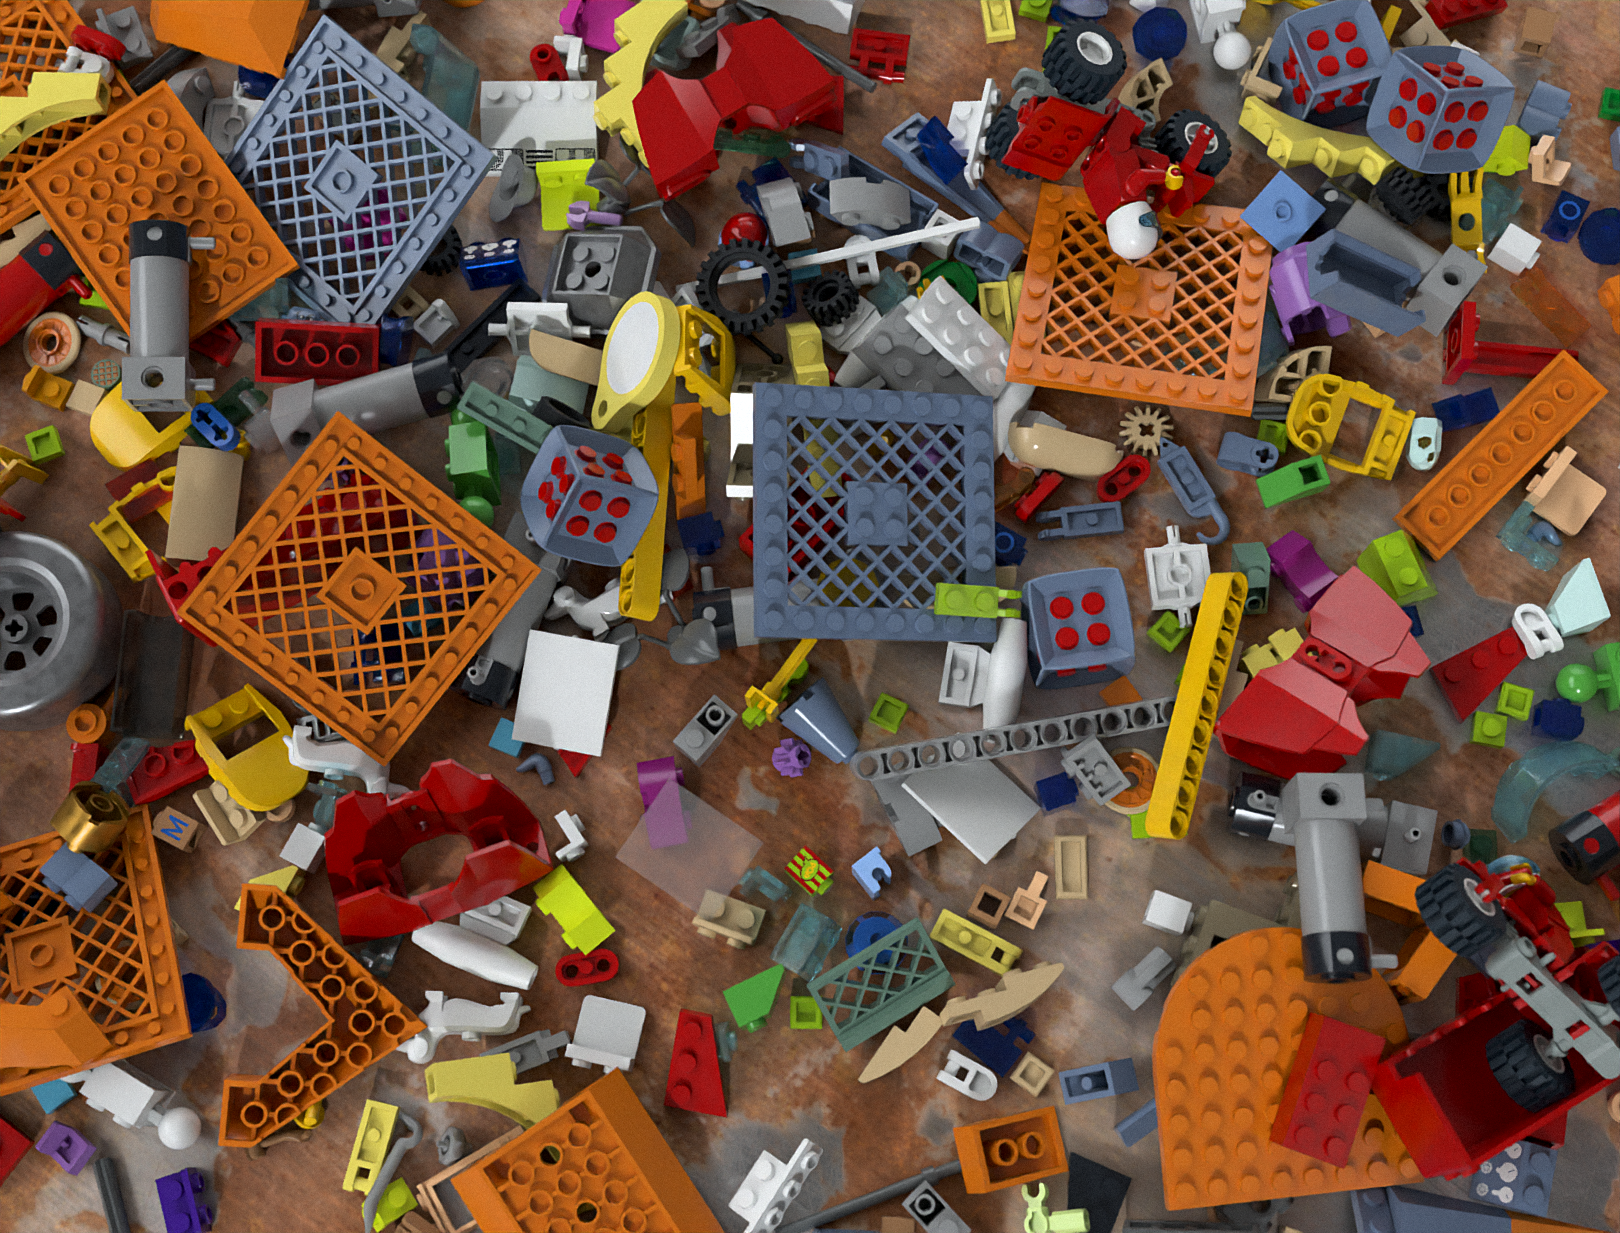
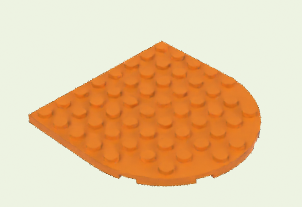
M1284 926L1263 927L1235 934L1212 949H1207L1187 967L1172 987L1162 1008H1164L1159 1022L1158 1031H1155L1152 1053L1164 1199L1167 1210L1172 1211L1424 1182V1177L1418 1170L1371 1088L1345 1169L1268 1140L1310 1012L1327 1016L1385 1038L1386 1042L1380 1060L1410 1043L1407 1026L1397 999L1375 968H1372V978L1359 982L1325 984L1305 981L1301 951L1302 930L1301 928Z

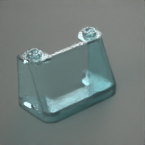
M413 23L410 43L417 53L423 55L422 66L424 71H426L422 94L469 132L480 80V72L476 63L432 26ZM400 123L391 124L390 128L393 137H401ZM409 124L410 135L420 133ZM411 142L412 155H422V142ZM431 142V152H440L441 150ZM398 144V147L403 156L402 144ZM443 158L432 160L433 165L443 166Z

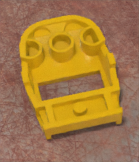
M692 304L675 306L680 320V341L674 363L675 376L683 375L685 377V387L691 394L696 392L699 394V403L704 408L711 406L712 412L718 416L730 414L731 389L736 371V347L730 331L717 316ZM702 331L705 334H712L714 337L711 342V352L714 360L720 363V365L711 368V378L699 370V366L702 364V356L699 350Z
M1317 374L1305 380L1297 388L1288 409L1286 431L1289 440L1297 449L1312 457L1321 454L1323 463L1339 471L1391 481L1416 412L1400 409L1394 405V399L1386 394L1374 391L1369 388L1368 384L1361 381L1353 382L1344 380L1336 375ZM1350 398L1381 410L1361 465L1330 454Z
M122 381L99 403L90 421V434L95 447L114 468L123 472L144 470L156 463V458L169 451L172 454L179 448V443L190 432L194 433L197 428L191 422L190 416L192 411H183L185 415L158 433L142 412H134L122 400ZM196 390V406L201 403H209L216 409L219 408L205 390Z
M176 466L157 473V478L145 484L140 481L130 488L132 492L120 502L118 500L107 508L110 514L98 525L94 521L89 524L93 533L99 538L134 584L155 575V571L145 553L148 551V548L127 524L125 519L143 508L144 505L152 503L153 507L169 525ZM134 502L138 503V505L135 508H131V506H134L132 505Z
M249 683L244 685V688L205 710L193 716H186L184 727L186 731L192 730L196 738L195 748L200 757H203L206 762L209 774L215 782L219 780L229 790L228 794L244 808L252 811L275 809L299 795L307 786L310 771L290 763L289 747L282 739L284 735L292 738V728L282 712ZM263 715L270 719L279 730V732L229 760H226L214 744V742Z

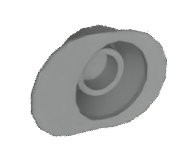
M512 154L507 158L500 179L492 194L489 214L494 222L499 223L503 221L513 208L522 207L531 202L538 184L536 170L523 165L519 155Z

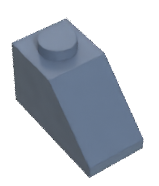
M1132 1057L1058 1072L1065 1105L1139 1090Z

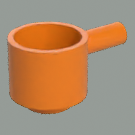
M117 686L101 708L94 704H82L70 712L66 721V729L69 736L78 743H98L104 747L107 746L114 739L117 732V723L112 713L128 693Z

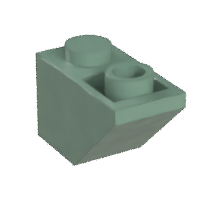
M1263 542L1232 544L1231 572H1241L1248 580V593L1242 615L1268 613L1271 560Z

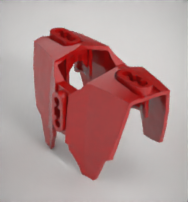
M773 18L752 21L739 26L731 22L717 31V71L700 81L699 79L683 80L675 78L656 68L646 73L644 86L632 100L644 154L659 199L664 198L665 201H670L706 180L712 172L720 168L718 159L723 147L751 129L783 131L791 125L796 126L806 121L837 100L834 93L836 85L831 75L791 33ZM727 119L736 124L734 129L728 130L725 128Z
M1353 566L1345 574H1341L1308 612L1304 626L1309 636L1301 643L1291 658L1289 657L1288 660L1275 666L1260 669L1244 691L1237 696L1214 725L1213 734L1219 738L1220 747L1223 752L1256 769L1289 781L1296 773L1337 772L1347 764L1342 754L1357 756L1369 740V736L1363 729L1357 716L1356 706L1360 707L1377 699H1401L1410 677L1419 679L1431 666L1430 660L1410 633L1413 625L1412 620L1377 583L1357 567ZM1311 651L1318 652V656H1309L1307 654Z
M453 759L431 762L427 773L420 778L421 782H419L421 790L405 792L398 799L392 800L389 794L384 795L382 792L366 793L358 790H353L351 793L337 799L333 827L324 833L327 873L343 946L407 932H416V930L422 927L433 925V922L461 912L465 913L477 907L489 905L493 901L554 870L540 820L525 802L492 774H477ZM445 834L466 836L474 852L465 855L463 868L455 883L452 881L446 886L418 896H411V899H408L401 871V858L412 846Z

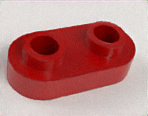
M77 24L70 34L75 47L83 52H94L106 58L109 62L113 60L120 61L127 50L124 44L115 37L84 25Z
M539 44L531 50L530 62L538 81H550L553 78H559L558 81H570L558 52L552 45ZM541 55H548L544 59L539 58Z
M1130 455L1123 459L1113 470L1104 474L1099 479L1096 486L1098 499L1102 503L1122 502L1148 480L1151 472L1148 460L1141 455ZM1136 469L1139 475L1136 477L1131 476L1129 470ZM1113 487L1116 490V494H1108L1106 488Z
M1056 471L1052 474L1045 472L1035 484L1037 489L1031 495L1025 493L1017 501L1015 507L1018 510L1015 515L1022 522L1026 523L1056 493L1065 479Z
M608 949L591 950L587 955L583 952L569 954L557 962L555 974L561 984L572 988L602 983L616 977L620 969V962L616 954ZM602 960H608L610 964L609 969L605 972L599 970V963ZM571 966H577L578 974L575 977H569L567 974L568 968Z

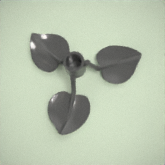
M620 135V147L625 156L635 164V169L622 183L619 173L610 163L602 159L593 163L587 173L585 185L594 187L606 195L605 198L597 203V211L623 214L627 218L632 213L659 206L666 222L692 248L695 245V226L688 211L676 200L672 199L665 202L661 199L629 208L631 198L626 187L641 169L648 175H651L649 168L641 162L638 150L634 145L629 146Z
M676 548L663 555L660 592L663 591V597L679 626H673L668 631L667 641L644 633L637 635V627L632 623H625L612 629L602 642L620 645L616 671L631 666L637 660L642 649L641 640L652 642L670 650L672 659L682 665L705 664L721 659L717 631L714 624L708 619L703 618L686 624L670 598L669 592L678 591L683 588L690 574V561L684 549Z

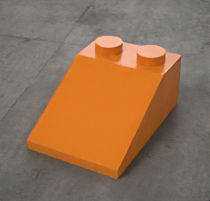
M1054 1105L953 1128L967 1194L988 1193L1069 1171Z

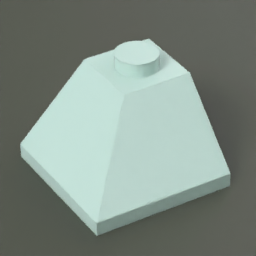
M1590 558L1583 559L1563 575L1545 610V614L1562 639L1590 632L1611 617Z

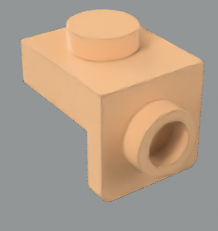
M1543 135L1538 145L1531 148L1528 162L1532 164V181L1561 186L1571 170V163L1555 160V137Z

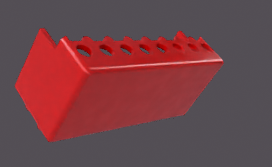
M355 473L350 477V484L341 488L357 486ZM361 475L362 486L379 484L369 475ZM381 489L363 491L365 508L383 506ZM386 489L388 505L405 504ZM358 491L340 493L342 511L360 509ZM335 494L322 495V498L318 499L319 513L337 511ZM313 504L304 505L296 516L314 514ZM407 509L389 511L391 528L409 526ZM411 509L413 525L422 524L417 513ZM384 511L366 513L368 530L386 528ZM361 514L343 516L345 533L363 531ZM338 516L320 518L322 536L340 534ZM315 519L297 521L299 538L317 536ZM292 523L288 525L276 541L294 539ZM425 529L414 530L415 541L418 540ZM409 531L392 533L394 550L403 549L411 544ZM387 534L369 536L371 553L389 551ZM364 536L346 538L348 555L355 546L366 552ZM341 539L323 541L325 558L343 556ZM318 542L300 543L302 560L320 559ZM294 544L277 546L279 563L297 561ZM211 547L208 550V558L193 566L188 562H183L179 566L180 572L151 549L146 551L145 553L157 576L155 579L176 622L209 647H217L219 644L176 612L227 548L221 551L217 547ZM271 548L257 566L273 564ZM385 556V557H377V558H373V559H375V560L378 562V561H380V560L386 558L387 556ZM342 562L326 563L328 580ZM321 564L303 566L305 583L323 581ZM298 567L280 569L282 585L300 584ZM274 569L257 571L259 588L276 586ZM251 573L237 591L253 589ZM322 587L306 588L307 599L317 594ZM301 589L283 591L285 608L293 607L302 602ZM277 592L260 594L262 611L279 609ZM254 595L237 597L239 613L256 611ZM230 598L225 607L233 612ZM275 615L263 616L264 621L274 617ZM257 617L242 619L252 627L258 625Z
M1584 946L1574 950L1566 963L1554 971H1560L1588 952L1590 948ZM1499 990L1379 1060L1371 1089L1421 1175L1427 1179L1444 1176L1446 1181H1450L1460 1175L1464 1178L1476 1173L1482 1168L1481 1164L1620 1079V1075L1614 1079L1604 1078L1587 1062L1581 1053L1572 1047L1568 1050V1055L1566 1056L1576 1078L1575 1091L1536 1113L1524 1109L1498 1083L1486 1057L1485 1046L1488 1040L1518 1020L1528 1019L1510 1004L1520 996L1517 995L1512 998L1507 991L1502 992Z

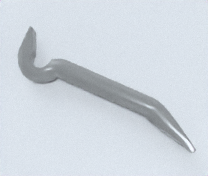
M402 1112L399 1113V1118L408 1130H411L414 1134L410 1138L402 1137L395 1143L364 1202L365 1233H371L377 1205L405 1151L417 1146L423 1137L420 1123Z

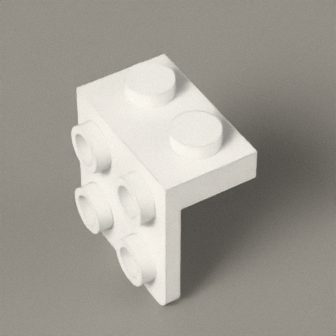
M587 995L583 1000L573 1044H567L565 1056L573 1058L571 1065L591 1069L592 1063L604 1065L603 1072L605 1073L610 1072L617 1066L622 1073L623 1070L632 1072L646 1017V1010L640 1006Z

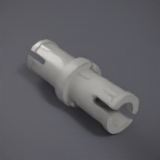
M81 315L78 318L84 324L76 321L80 334L97 340L98 344L104 347L109 345L126 354H130V348L128 347L130 346V337L126 333L116 330L114 325L110 323L102 324L85 315Z

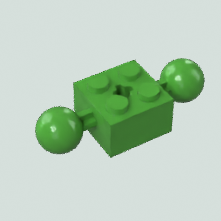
M456 408L451 412L452 426H449V439L444 441L447 457H450V463L445 465L446 476L449 482H453L456 500L461 499L459 505L491 528L495 517L493 506L502 505L499 455L488 426Z
M1620 642L1605 644L1593 652L1596 671H1593L1587 665L1573 663L1565 666L1558 673L1556 689L1566 701L1583 703L1590 700L1597 692V689H1602L1608 713L1620 711Z

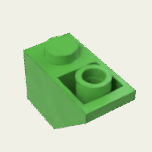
M1321 454L1291 463L1255 481L1265 509L1323 492L1331 483Z

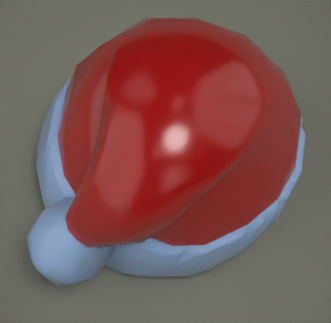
M740 212L730 217L719 234L718 245L721 243L728 245L730 244L729 240L736 239L739 242L742 241V238H748L752 242L757 240L763 245L768 246V228L758 215L751 212ZM744 260L732 264V266L747 270L755 268L756 262Z

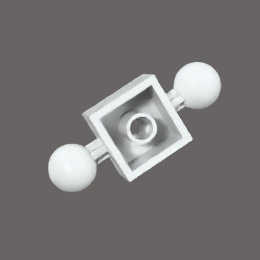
M1188 0L1200 43L1216 41L1213 54L1218 65L1228 70H1235L1245 65L1251 55V44L1248 38L1242 33L1236 32V29L1241 23V14L1246 8V0Z
M124 1059L60 1078V1080L67 1083L86 1081L79 1091L88 1097L86 1103L102 1112L104 1109H107L115 1114L113 1120L126 1128L134 1126L141 1129L142 1126L156 1125L160 1140L171 1149L181 1150L188 1148L200 1136L201 1121L193 1110L186 1107H176L170 1110L166 1108L176 1092Z

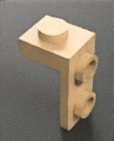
M1268 37L1265 45H1258L1251 60L1255 62L1253 70L1247 68L1240 85L1245 86L1241 98L1246 99V97L1256 96L1274 108L1283 87L1257 77L1266 60L1272 38Z

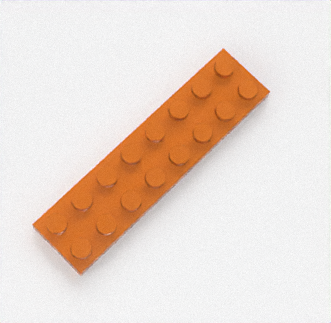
M1563 349L1392 520L1413 537L1414 541L1437 562L1609 391Z

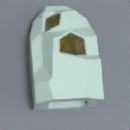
M1415 418L1406 439V458L1409 464L1418 471L1426 472L1437 464L1441 451L1442 421L1437 418Z

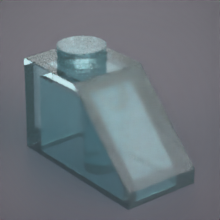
M1376 730L1370 735L1364 771L1373 773V777L1376 779L1391 781L1392 778L1398 777L1438 751L1441 743Z

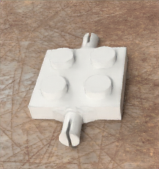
M238 80L234 81L233 96L223 99L211 98L207 104L203 133L219 156L224 158V161L265 102V100L245 98L247 84L241 80L239 82Z
M508 302L506 308L507 324L489 323L488 326L489 336H507L512 346L513 356H531L529 350L531 329L572 341L573 337L591 338L590 325L578 326L572 324L569 318L568 303Z
M1171 525L1166 527L1168 544L1157 548H1145L1144 551L1151 610H1178L1179 627L1184 628L1186 625V628L1193 625L1190 609L1200 606L1206 581L1211 574L1207 544L1190 545L1181 543L1179 526L1174 525L1172 528Z

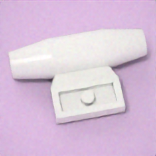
M910 295L901 303L910 312L919 299ZM862 296L858 297L860 301L859 304L855 305L857 309L855 312H849L850 317L848 319L845 317L841 318L842 323L838 325L836 321H833V326L830 327L825 323L824 327L822 326L819 329L822 335V343L838 354L848 355L836 374L834 387L860 388L876 377L851 351L882 319L876 306Z
M1008 382L998 398L993 400L994 462L1004 452L1011 465L1036 479L1042 469L1027 465L1014 455L1008 442L1009 424L1018 422L1020 425L1033 428V423H1039L1063 430L1067 426L1042 411L1028 410L1036 387L1035 385Z
M1003 618L997 634V642L994 643L991 654L977 645L948 642L939 704L964 708L983 704V729L1014 724L1020 710L1027 667V622L1014 618ZM988 735L984 739L985 742L995 744V739L992 735Z
M506 896L493 901L489 905L477 907L465 913L461 912L460 926L436 921L433 922V925L416 930L412 935L414 943L440 960L490 982L529 990L539 969L537 965L507 947L519 938L532 909L530 906Z

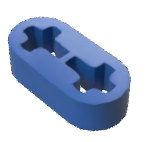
M201 403L194 407L190 416L192 424L214 446L222 451H230L237 447L240 441V432L218 409L209 403ZM205 414H208L209 418L213 421L210 425L203 418ZM221 429L225 431L228 436V438L225 441L223 440L222 436L218 433Z

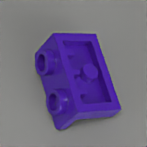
M197 1167L185 1168L180 1172L155 1180L167 1233H208L212 1231L210 1224L213 1223V1214L210 1206L205 1204L203 1196L205 1181L201 1172L197 1171Z

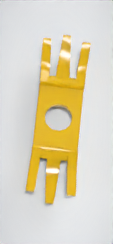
M1484 167L1475 171L1471 190L1473 193H1470L1468 172H1460L1458 182L1459 194H1457V173H1450L1448 194L1450 197L1452 243L1466 253L1469 250H1475L1478 255L1477 260L1485 264L1481 206ZM1464 213L1471 214L1475 220L1473 228L1468 231L1462 230L1458 224L1459 217Z

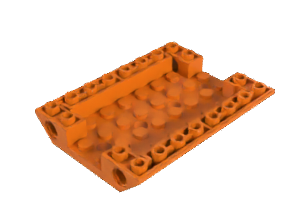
M618 1066L562 1103L560 1108L511 1141H506L450 1179L483 1233H725ZM544 1147H556L560 1152V1159L554 1164L545 1163L541 1158V1151ZM588 1202L595 1206L597 1214L592 1220L585 1221L578 1216L577 1209L582 1203Z

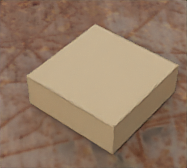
M78 379L66 406L71 410L92 417L95 408L109 392L104 388Z
M1028 1051L1010 1076V1079L1037 1098L1055 1070Z

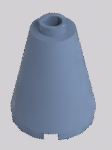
M823 677L802 692L790 707L787 706L776 717L782 725L836 764L841 761L845 764L849 763L852 757L859 752L856 748L860 745V742L831 688Z

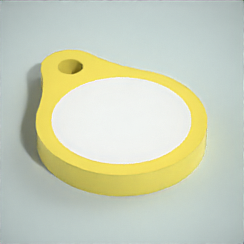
M648 291L640 292L631 297L615 317L603 349L598 389L591 414L593 427L597 430L611 434L618 433L632 416L655 399L667 382L676 360L680 341L679 315L674 303L670 299Z

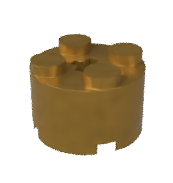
M78 782L50 820L52 827L67 841V847L78 854H82L84 851L93 853L106 852L129 821L128 817L131 815L128 804L119 794L113 790L109 794L100 790L102 785L96 782Z

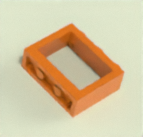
M1371 860L1361 864L1365 912L1409 928L1425 923L1416 904L1415 892L1416 888L1426 880Z
M1426 923L1415 927L1397 952L1398 966L1396 968H1386L1381 976L1390 987L1399 1006L1423 1001L1457 954L1442 944L1427 927Z

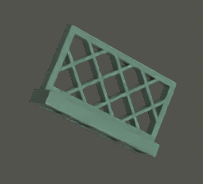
M473 380L457 406V409L535 454L538 453L548 434L555 428Z
M917 917L806 984L845 1052L956 985ZM917 930L920 937L916 948L902 946L905 936ZM884 949L893 951L888 965L875 963L879 952ZM900 952L913 954L909 969L896 966ZM921 956L930 957L935 962L934 965L924 971L916 970ZM856 966L865 968L861 982L847 979L850 970ZM872 969L886 971L882 985L868 983ZM893 973L906 975L902 985L897 988L889 987ZM829 983L837 985L833 999L821 997L817 990ZM845 986L858 988L854 1002L840 1000ZM865 990L879 992L876 1001L869 1005L861 1004ZM837 1008L851 1009L849 1017L836 1024L834 1017Z

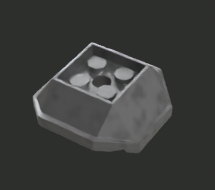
M592 225L585 228L584 231L566 233L562 242L553 247L541 301L542 303H568L569 318L573 325H590L592 339H606L615 317L631 297L644 291L653 293L662 253L642 226Z

